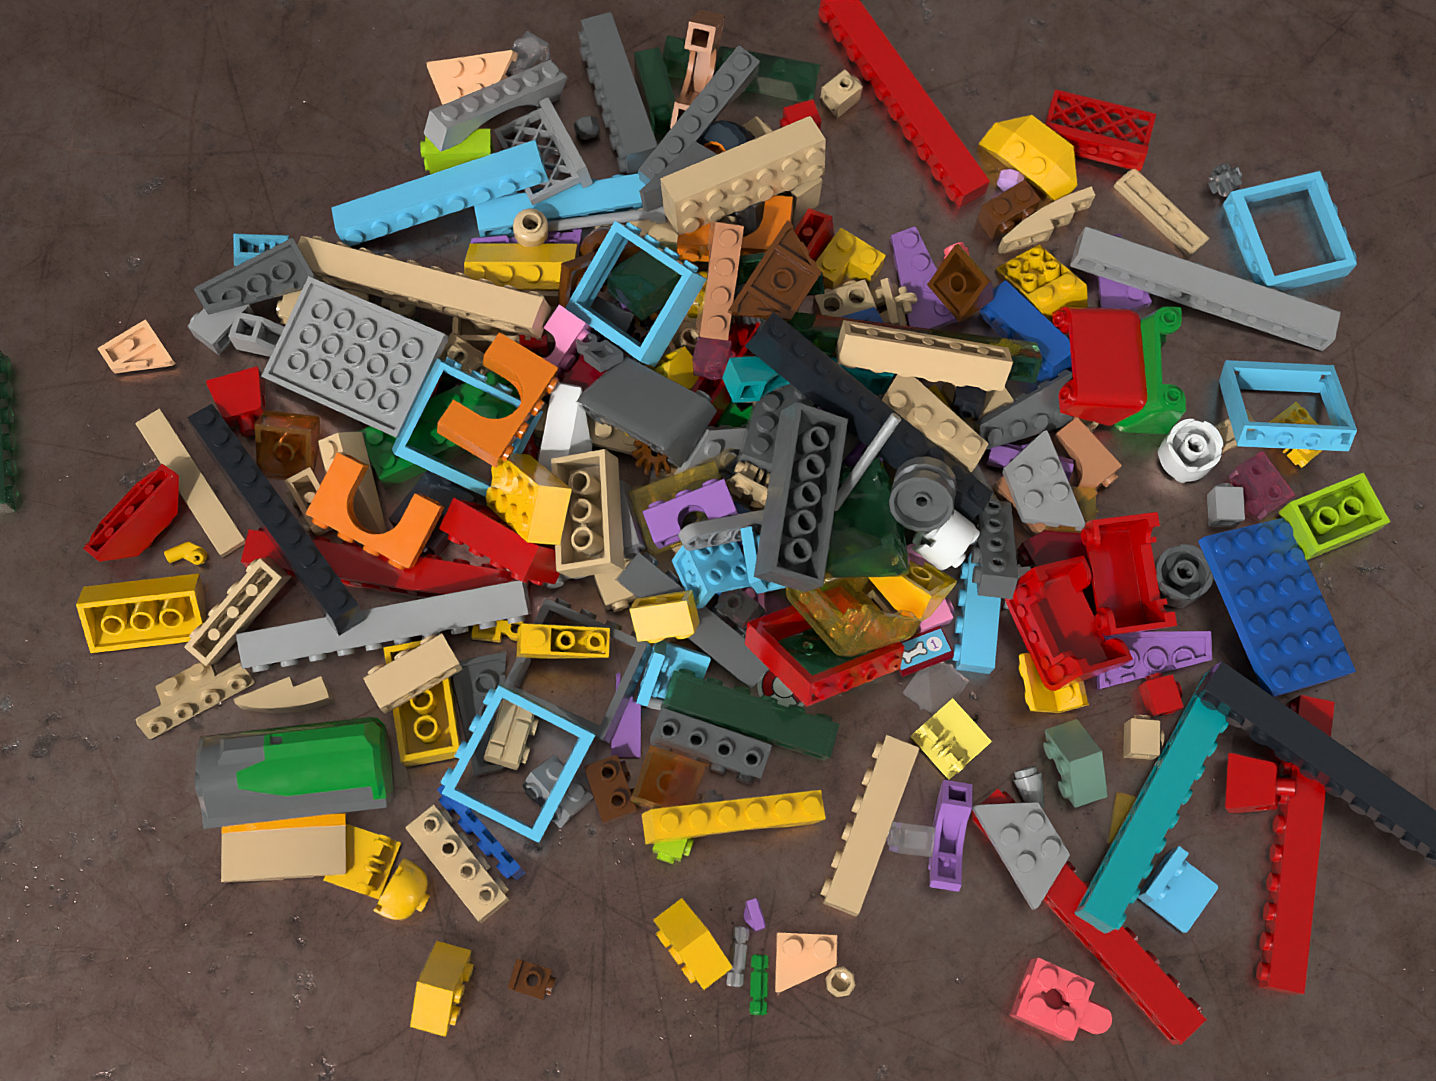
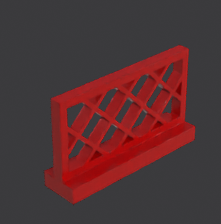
M1055 89L1045 125L1073 145L1075 156L1128 169H1136L1141 172L1147 156L1156 114ZM1057 100L1069 102L1071 107L1062 110ZM1083 108H1094L1097 113L1088 116ZM1076 112L1081 119L1072 122L1067 115ZM1111 113L1119 114L1122 119L1113 122L1108 115ZM1061 118V120L1065 123L1066 126L1054 124L1051 122ZM1102 118L1106 126L1098 129L1092 121ZM1134 120L1148 121V125L1138 128ZM1086 124L1087 127L1091 130V132L1079 130L1077 128ZM1127 124L1132 132L1123 135L1118 127ZM1112 131L1117 138L1103 136V134ZM1137 137L1143 145L1132 143L1128 140Z

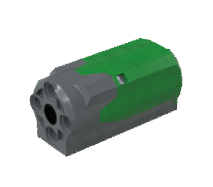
M364 717L200 736L196 755L195 789L201 805L203 829L388 807L395 796L391 751L385 724L376 717Z

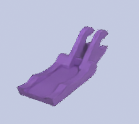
M621 673L616 674V690L621 682ZM633 694L612 737L611 756L617 755L618 758L641 759V704L636 703L637 700H633Z

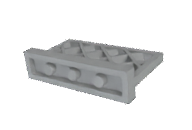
M548 97L539 101L541 108L494 130L503 150L526 143L521 142L525 134L534 135L532 141L536 140L537 144L541 137L551 138L547 146L538 145L540 152L543 153L542 157L545 168L553 170L550 178H548L549 181L541 183L545 185L544 189L535 194L532 193L534 186L524 189L532 206L578 183H581L583 188L593 184L585 163ZM541 119L542 122L538 129L529 128L530 123ZM511 132L518 133L514 140L504 139L503 137ZM550 154L560 156L557 164L547 162ZM560 172L571 174V177L562 181L556 180Z

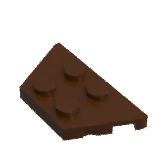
M786 221L728 310L729 314L767 319L774 311L783 320L789 322L819 278L821 271L816 262L810 258L808 249L799 240L790 221Z

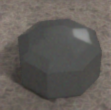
M592 116L579 118L574 123L576 137L588 140L599 134L600 126L597 118Z

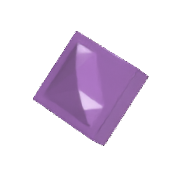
M754 898L746 901L744 910L745 921L754 932L763 930L766 923L758 899Z

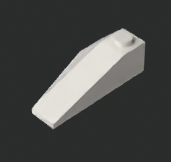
M558 382L551 393L538 461L551 473L552 458L593 451L592 439L590 438L587 423V413L576 403L583 392L582 386Z

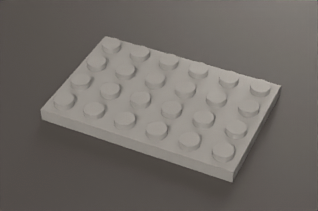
M308 276L261 377L399 439L423 385L437 358H440L449 336Z

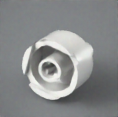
M1185 419L1177 423L1164 438L1158 449V456L1165 471L1178 482L1196 481L1203 478L1219 462L1223 440L1219 431L1212 424L1206 421L1200 422L1195 421V419Z
M953 508L950 519L942 527L933 531H917L912 541L916 546H913L912 549L938 570H944L951 565L956 568L964 561L966 557L965 550L970 544L975 542L980 531L975 528L973 523Z

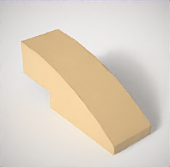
M289 676L234 698L235 704L242 710L272 714L298 713L334 703L327 681L322 676L300 685H296V682Z

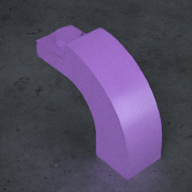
M943 780L935 809L928 864V870H930L929 887L960 891L962 885L964 836L972 809V784Z

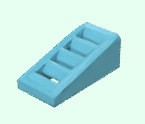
M234 234V266H238L265 252L266 245H270L271 249L277 244H281L289 239V235ZM259 246V253H254L253 247ZM248 247V252H242V248Z

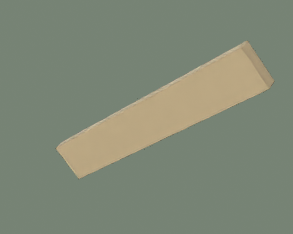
M158 409L136 422V426L160 463H163L179 475L180 494L220 556L223 558L243 546L246 540L163 412Z

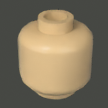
M528 208L516 215L513 222V232L518 243L525 247H536L546 241L549 228L547 218L542 212L537 209Z

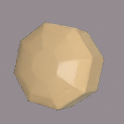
M845 967L831 969L825 978L827 991L835 997L848 996L856 986L854 974Z

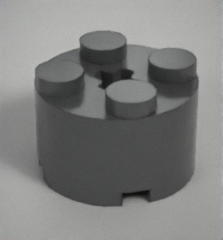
M1181 544L1180 546L1170 547L1154 561L1160 598H1167L1166 605L1184 608L1192 604L1210 588L1214 577L1203 551L1193 545Z

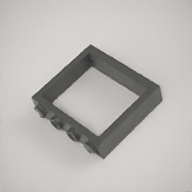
M545 598L533 624L549 625L554 613L586 627L610 628L611 638L636 648L601 725L519 689L533 658L517 657L504 685L594 731L595 737L610 743L653 647L646 641L638 642L635 631L628 635L621 631L622 626L610 620H606V623L603 624L595 620L597 615L585 609H581L580 613L571 610L572 605L562 599L556 598L553 602Z

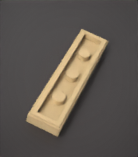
M1131 169L1115 183L1114 187L1188 258L1210 239L1136 169Z

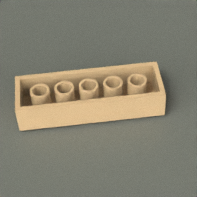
M811 116L660 178L664 213L676 234L680 236L685 233H691L697 228L710 223V221L717 222L727 215L745 210L748 206L760 201H766L781 192L790 191L807 181L816 180L825 174L826 139Z

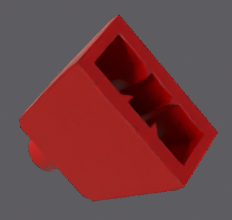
M258 366L206 380V384L222 418L229 427L239 426L241 436L244 437L255 435L258 432L255 421L267 417L265 379L261 377L262 373Z
M1228 753L1225 808L1229 813L1278 809L1279 795L1296 797L1297 780L1293 778H1279L1280 769L1274 762Z

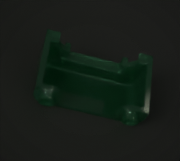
M879 457L874 458L839 510H834L829 541L830 549H828L825 573H830L833 578L901 577L911 572L903 525L896 521L890 511L889 498L893 482ZM855 465L840 469L837 491Z

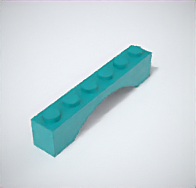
M825 353L837 363L836 353ZM757 356L729 358L722 378L733 403L760 401L766 394L776 388L790 384ZM838 364L875 395L886 393L894 373L889 372L876 373L870 369L859 367L847 368Z

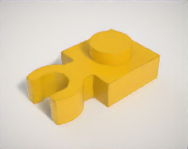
M504 619L497 620V626L480 629L479 624L473 625L471 637L473 640L501 643L502 635H507L511 640L517 641L518 633H513L511 631L512 627L524 624V621L508 624V621H504Z

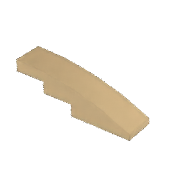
M1092 186L1066 195L1044 206L1023 220L1002 238L998 248L999 255L1048 241L1054 228L1069 224L1075 212L1090 208L1096 196Z

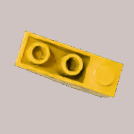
M521 624L518 627L517 657L546 659L609 658L610 628Z

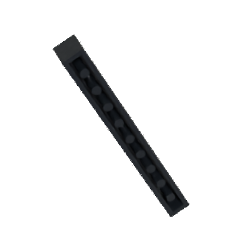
M774 311L756 329L745 347L823 411L848 419L847 430L866 446L871 444L891 413H895L901 418V421L877 454L897 470L905 461L915 457H932L941 460L951 468L956 476L957 491L954 509L969 521L984 511L993 494L992 490Z
M210 404L187 417L198 440L338 636L363 622L364 618L356 600L214 405Z
M1221 661L1210 669L1194 694L1201 699L1200 701L1205 707L1217 710L1226 716L1225 720L1229 724L1243 728L1250 733L1252 740L1275 751L1274 754L1279 759L1291 762L1300 768L1299 772L1303 776L1320 782L1325 786L1326 792L1347 801L1353 811L1361 815H1367L1375 821L1374 824L1377 828L1394 834L1400 839L1399 842L1404 847L1418 851L1425 856L1424 859L1427 863L1436 867V810Z

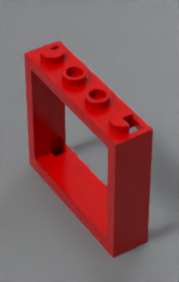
M841 588L747 622L745 645L806 706L824 701L829 697L846 692L856 686L871 682L878 677L900 669L905 648L899 640ZM840 618L874 651L812 676L777 641Z

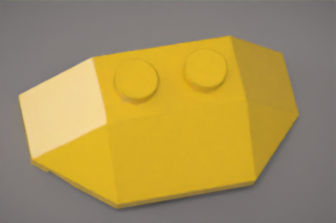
M1033 115L994 123L979 142V146L1008 168L1019 171L1025 177L1024 180L1053 202L1071 194L1077 187L1073 145Z

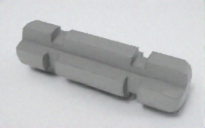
M735 926L733 928L732 939H734V943H731L729 958L733 968L728 972L726 982L729 986L741 987L743 985L744 974H742V970H745L748 946L745 944L749 938V928Z

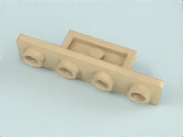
M199 662L156 685L161 705L137 717L136 723L148 739H153L253 685V677L246 668L242 669L241 663L217 675L213 664L205 666L202 662Z

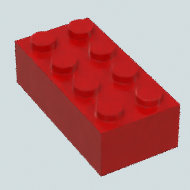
M453 498L439 529L449 534L447 539L459 545L466 544L470 546L469 552L482 558L487 556L491 559L489 562L491 565L501 570L509 569L512 571L511 576L521 582L527 583L529 580L539 586H542L543 583L555 585L560 573L556 571L554 544L526 542L489 507Z

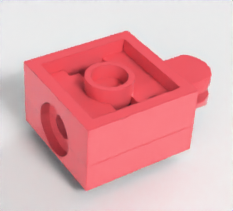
M1034 958L1030 960L1009 1016L1065 1041H1074L1078 1027L1092 1034H1100L1107 1031L1112 1023L1109 1009L1089 999L1094 982L1043 959Z

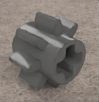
M1220 164L1211 171V176L1208 177L1210 180L1208 185L1213 194L1219 192L1220 196L1228 197L1232 191L1239 190L1243 176L1238 166L1232 169L1230 164Z

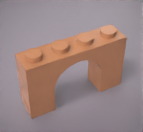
M699 9L689 21L684 49L690 50L689 63L681 94L674 103L670 129L714 76L725 15Z
M710 221L707 250H709L708 274L703 303L698 308L695 330L699 337L728 341L731 314L728 313V310L734 301L744 226Z
M1077 417L1056 433L1052 440L1053 445L1065 458L1074 460L1073 468L1077 482L1073 494L1077 504L1079 505L1082 501L1088 504L1099 494L1096 490L1100 486L1104 485L1107 488L1119 477L1116 473L1122 465ZM1004 476L995 482L992 490L998 500L1011 502L1012 516L1031 537L1051 528V526H1046L1043 523L1032 524L1022 522Z

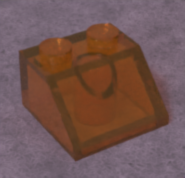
M268 410L262 413L255 423L256 464L264 475L290 478L309 467L313 473L315 472L319 451L318 441L320 440V416Z
M650 745L630 802L647 810L693 805L706 764Z

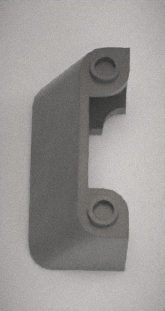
M632 355L629 358L623 356L624 361L611 367L581 393L576 403L592 420L601 425H612L647 444L653 451L663 455L666 454L670 463L681 468L717 412L710 403L712 398L700 390H697L695 393L645 367V363L640 362Z

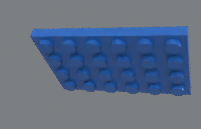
M1285 518L1205 536L1198 540L1261 689L1271 696L1277 697L1356 672L1304 553L1293 536V528L1286 522Z

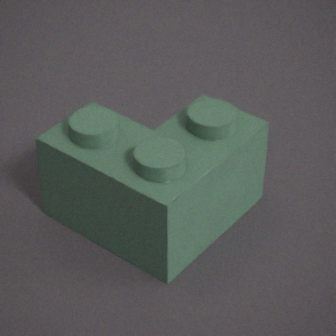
M1078 719L1045 729L1047 742L1043 743L1044 750L1049 759L1053 758L1061 775L1062 781H1059L1058 785L1062 796L1068 798L1075 808L1108 797L1102 750Z

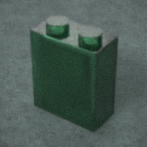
M660 47L634 52L635 82L653 134L667 133L671 130L670 126L676 100Z
M661 244L659 245V248L665 249ZM642 249L612 268L606 278L609 294L643 321L666 304L682 275Z

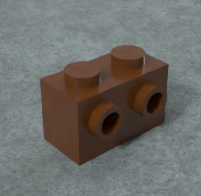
M1024 180L983 204L977 221L993 240L1001 234H1007L1016 225L1037 212L1036 210L1041 199L1029 183Z
M614 755L584 766L603 825L637 814L635 806L640 805V801L635 788L629 789L626 778L631 776L625 760L619 762L618 756Z

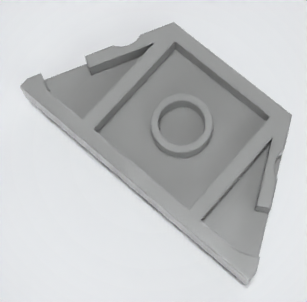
M742 424L741 427L721 425L716 428L714 426H707L681 468L678 467L673 475L677 485L681 487V491L693 490L704 481L716 479L719 475V470L739 454L747 424Z
M1047 430L1043 431L1003 469L1002 473L1022 522L1032 524L1043 523L1051 527L1063 525L1075 527V530L1081 531L1086 523Z
M1039 802L990 804L973 807V812L1032 910L1038 908L1070 856Z

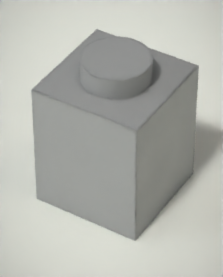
M1222 483L1216 485L1207 494L1209 526L1237 527L1245 520L1243 487H1233V484Z

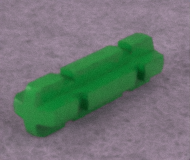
M755 954L751 957V967L754 968V972H751L750 997H753V1002L750 1001V1014L766 1015L768 1002H765V998H768L769 973L766 972V968H769V956Z

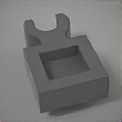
M588 334L587 343L579 339L576 340L578 353L584 355V361L599 372L608 370L624 361L623 352L607 340L599 343L594 334Z

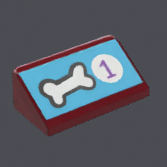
M940 626L900 640L905 648L901 668L898 671L904 677L954 657V652Z

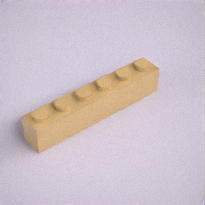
M843 320L835 349L837 364L847 368L859 367L870 369L876 373L889 372L906 378L911 376L925 378L931 382L944 381L960 387L966 385L979 387L985 391H1003L1013 364L1009 348L846 320Z
M886 735L883 742L877 741L871 756L876 758L873 769L867 768L861 783L866 785L863 796L857 794L851 810L856 813L853 823H846L841 839L846 840L842 851L836 850L831 866L835 868L832 879L826 877L820 893L825 896L823 904L855 917L859 915L919 747Z

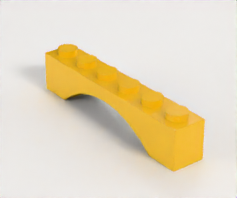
M821 790L651 809L642 814L646 844L743 830L809 825L826 819Z

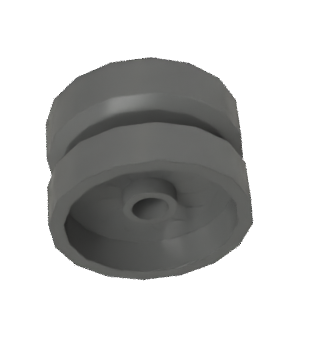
M915 457L905 461L897 469L889 498L890 511L896 521L904 527L918 532L933 531L942 527L950 519L954 508L957 491L956 476L948 465L932 457Z

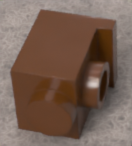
M516 959L507 989L544 1000L546 994L552 995L556 977H552V969ZM531 974H535L538 977V983L535 986H530L527 983V978Z

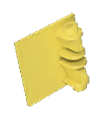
M953 698L910 736L948 780L955 774H958L965 765L992 742Z

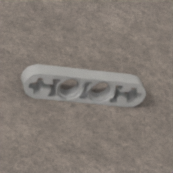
M764 510L692 523L684 527L679 532L678 537L685 550L688 551L742 541L741 528L752 526L758 535L761 534Z

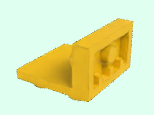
M1023 653L1019 655V671L1024 679L1026 689L1025 700L1031 711L1062 713L1089 705L1084 681L1060 690H1048L1044 686L1030 654Z

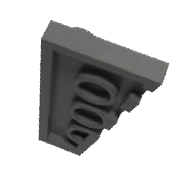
M292 237L193 289L205 311L210 315L301 291L308 276L316 278Z
M1066 369L1058 373V377L1054 380L1044 381L1037 385L1038 389L1028 395L1023 393L1015 398L1016 401L1009 406H1001L975 421L974 431L988 443L986 450L1069 424L1073 420V416L1060 413L1058 394L1060 389L1072 380V372Z
M506 651L458 661L463 670L451 676L467 743L474 733L469 728L476 714L483 716L488 706L483 703L491 687L497 689L500 683L505 684ZM501 701L470 758L474 777L503 770V766L483 760Z

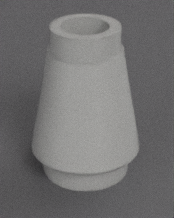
M1037 766L1015 771L1016 779H1013L1024 802H1039L1042 808L1045 807L1042 773L1038 772Z

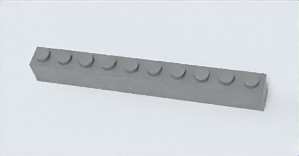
M1085 226L1077 238L1070 263L1071 267L1321 351L1325 350L1335 340L1341 312L1333 310L1329 306L1318 305L1306 301L1302 297L1282 293L1276 288H1267L1255 284L1252 280L1231 276L1225 271H1217L1205 267L1201 263L1190 262L1174 254H1166L1154 250L1150 246L1130 242L1124 237L1112 236L1097 228Z
M514 581L361 610L364 621L338 636L326 617L240 633L236 634L242 669L252 667L253 672L271 669L270 663L280 662L281 667L299 664L298 658L309 656L310 662L326 659V653L337 651L338 656L355 653L354 647L365 646L366 651L384 648L383 642L394 640L395 645L411 643L412 636L422 635L423 639L433 634L438 636L440 635L439 631L451 629V635L469 631L468 626L479 624L480 629L497 626L496 621L508 619V624L526 621L525 615L531 614L532 611L527 584L521 581Z

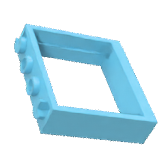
M1320 171L1232 191L1223 203L1249 274L1255 284L1267 288H1276L1282 292L1347 276L1357 265L1356 254L1351 249L1347 240V231L1341 225L1337 206L1331 200L1328 184L1323 180ZM1308 189L1336 262L1274 276L1247 203Z
M614 221L570 298L566 309L640 362L656 367L707 279L697 273L698 267L688 260H685L684 263L678 260L680 255L668 247H665L664 250L659 248L661 242L648 234L645 237L641 236L642 230L630 222L623 225ZM628 240L682 275L642 344L590 308Z
M449 357L445 361L437 358L399 439H396L392 447V451L395 455L486 497L487 489L491 487L490 482L407 444L443 371L517 408L521 403V399L512 395L513 389L498 382L494 386L486 382L487 376L475 370H472L471 374L461 370L462 364ZM540 410L536 417L531 415L527 421L529 424L527 432L522 439L516 438L512 444L514 447L513 453L522 454L543 413L542 410Z
M1225 361L1219 383L1237 446L1349 451L1357 428L1334 365ZM1240 389L1320 393L1331 425L1249 422Z
M500 683L497 689L491 687L483 701L484 704L488 705L483 716L476 714L469 728L470 731L474 732L468 743L462 741L454 756L459 759L455 769L453 770L448 767L441 781V784L445 785L442 794L539 843L595 737V732ZM502 698L579 737L533 826L455 788Z

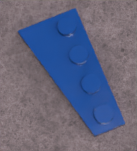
M442 784L437 789L442 795L438 801L449 813L453 809L461 817L457 823L468 835L474 832L478 836L480 841L476 844L487 857L493 854L498 859L499 863L496 867L505 878L508 879L512 876L518 881L526 872L469 807L442 794L445 785Z

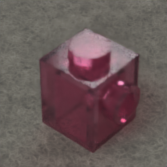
M698 336L692 359L694 376L706 377L710 380H723L729 358L736 357V353L732 352V342Z

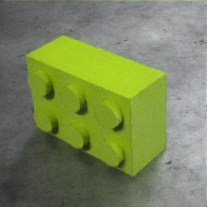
M1364 472L1294 500L1279 511L1281 518H1285L1286 522L1293 528V536L1304 553L1306 560L1375 533L1390 523Z

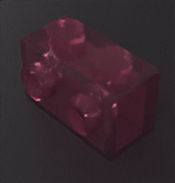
M1263 451L1237 466L1228 475L1230 484H1233V487H1243V497L1247 507L1259 520L1286 505L1296 496Z

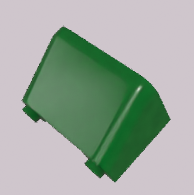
M1162 307L1140 318L1147 401L1142 410L1114 424L1122 432L1168 434L1186 412V398L1182 389L1176 385L1162 383L1161 346H1164L1166 343V335L1173 334L1181 326V307Z

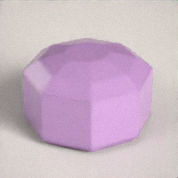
M1002 170L997 185L1003 191H1007L1024 181L1025 177L1016 170Z

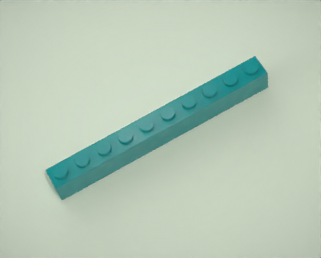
M1210 670L1203 674L1074 913L1105 934L1115 929H1120L1127 918V914L1124 913L1129 903L1132 904L1137 899L1141 890L1138 888L1141 879L1147 878L1153 869L1154 864L1151 860L1155 853L1159 854L1167 842L1164 836L1168 828L1172 829L1179 820L1180 814L1177 813L1181 804H1186L1191 797L1193 790L1190 787L1193 781H1197L1206 768L1203 765L1205 758L1213 754L1218 746V742L1215 741L1218 734L1223 733L1229 725L1225 720L1226 716L1217 710L1205 707L1201 703V699L1194 695Z

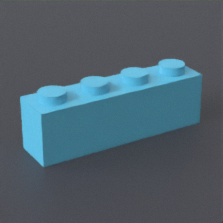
M970 554L966 562H962L960 568V578L964 579V587L959 589L957 605L962 606L961 616H957L955 621V633H959L958 644L954 643V657L952 660L956 661V670L990 674L995 668L1001 598L977 595V583H972L973 568L976 565L971 563Z

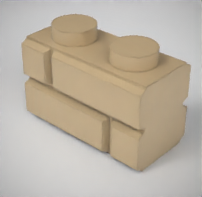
M502 700L483 760L517 770L520 762L526 763L530 747L525 745L528 735L534 736L539 719L534 718L533 713L508 700Z

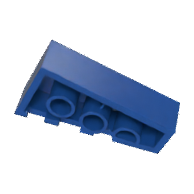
M1006 280L993 289V300L980 309V315L986 323L992 326L1035 379L1041 384L1046 380H1054L1058 377V373L1065 369L1072 372L1070 340Z

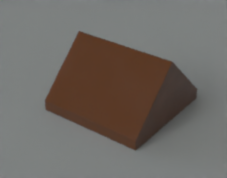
M959 244L954 245L927 284L959 322H963L993 300L992 281Z

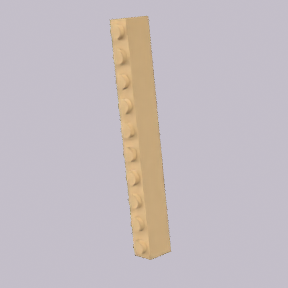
M301 236L297 244L315 278L321 282L533 338H541L544 326L552 310L545 301V297L534 291H529L528 294L523 293L510 285L500 287L482 278L476 281L463 273L455 272L453 275L446 273V271L436 266L426 268L412 260H407L406 262L398 261L397 258L389 254L379 256L365 248H359V250L351 249L350 246L342 242L332 244L318 236H313L312 238Z

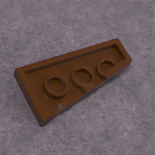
M628 241L600 291L603 292L610 288V285L616 278L622 280L645 266L649 253ZM597 251L561 264L557 307L561 305L566 308Z

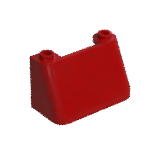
M1062 307L1053 312V325L1063 334L1069 333L1073 380L1067 382L1059 391L1060 413L1111 426L1142 410L1147 401V384L1139 314L1125 308Z
M1158 512L1091 520L1081 530V540L1086 545L1089 568L1092 574L1091 580L1097 610L1095 624L1097 629L1105 636L1177 626L1175 611L1167 612L1163 605L1167 604V598H1160L1151 544L1157 542L1156 536L1151 537V532L1154 527L1160 526Z
M1084 555L1033 567L1018 578L1013 598L1005 599L1044 686L1051 691L1069 687L1123 666L1133 660L1124 641L1120 638H1112L1106 641L1102 632L1096 627L1095 617L1082 591L1089 586L1092 579L1091 570Z

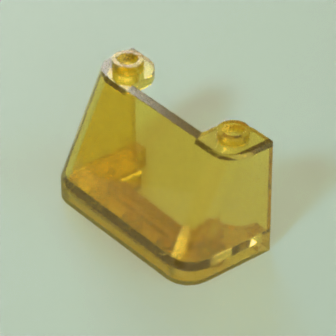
M828 549L823 587L808 592L786 587V596L790 603L834 653L840 656L852 657L907 640L913 636L921 624V621L912 612L907 610H900L896 614L882 612L862 591L868 577L848 553Z

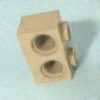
M865 279L858 282L856 280L848 281L840 288L834 290L828 288L818 292L814 296L812 306L818 322L872 307L877 308ZM858 298L862 303L855 304L850 299ZM832 306L836 308L837 311L829 312L825 309V307Z

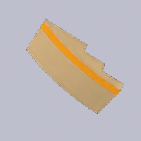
M327 814L222 827L221 882L268 881L346 874L345 814Z

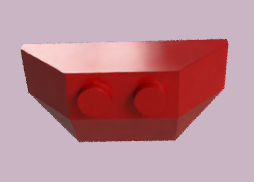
M162 463L157 467L156 471L149 473L138 481L97 525L90 537V541L85 544L83 549L99 562L139 556L143 550H146L152 544L155 537L170 525L172 519L178 514L179 475Z

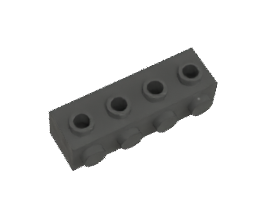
M990 499L984 511L970 520L975 525V528L980 531L978 538L972 543L974 546L971 553V563L976 565L973 568L972 583H977L978 596L1012 599L1018 580L1011 502Z
M661 707L650 738V745L655 746L654 751L660 754L670 756L672 752L681 755V760L686 763L698 765V762L710 765L709 770L725 775L726 771L736 774L737 780L747 784H753L754 781L760 783L772 747L770 744Z

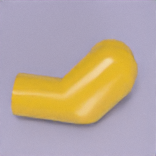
M189 541L164 551L169 564L183 558L194 565L203 564L207 560L205 549Z

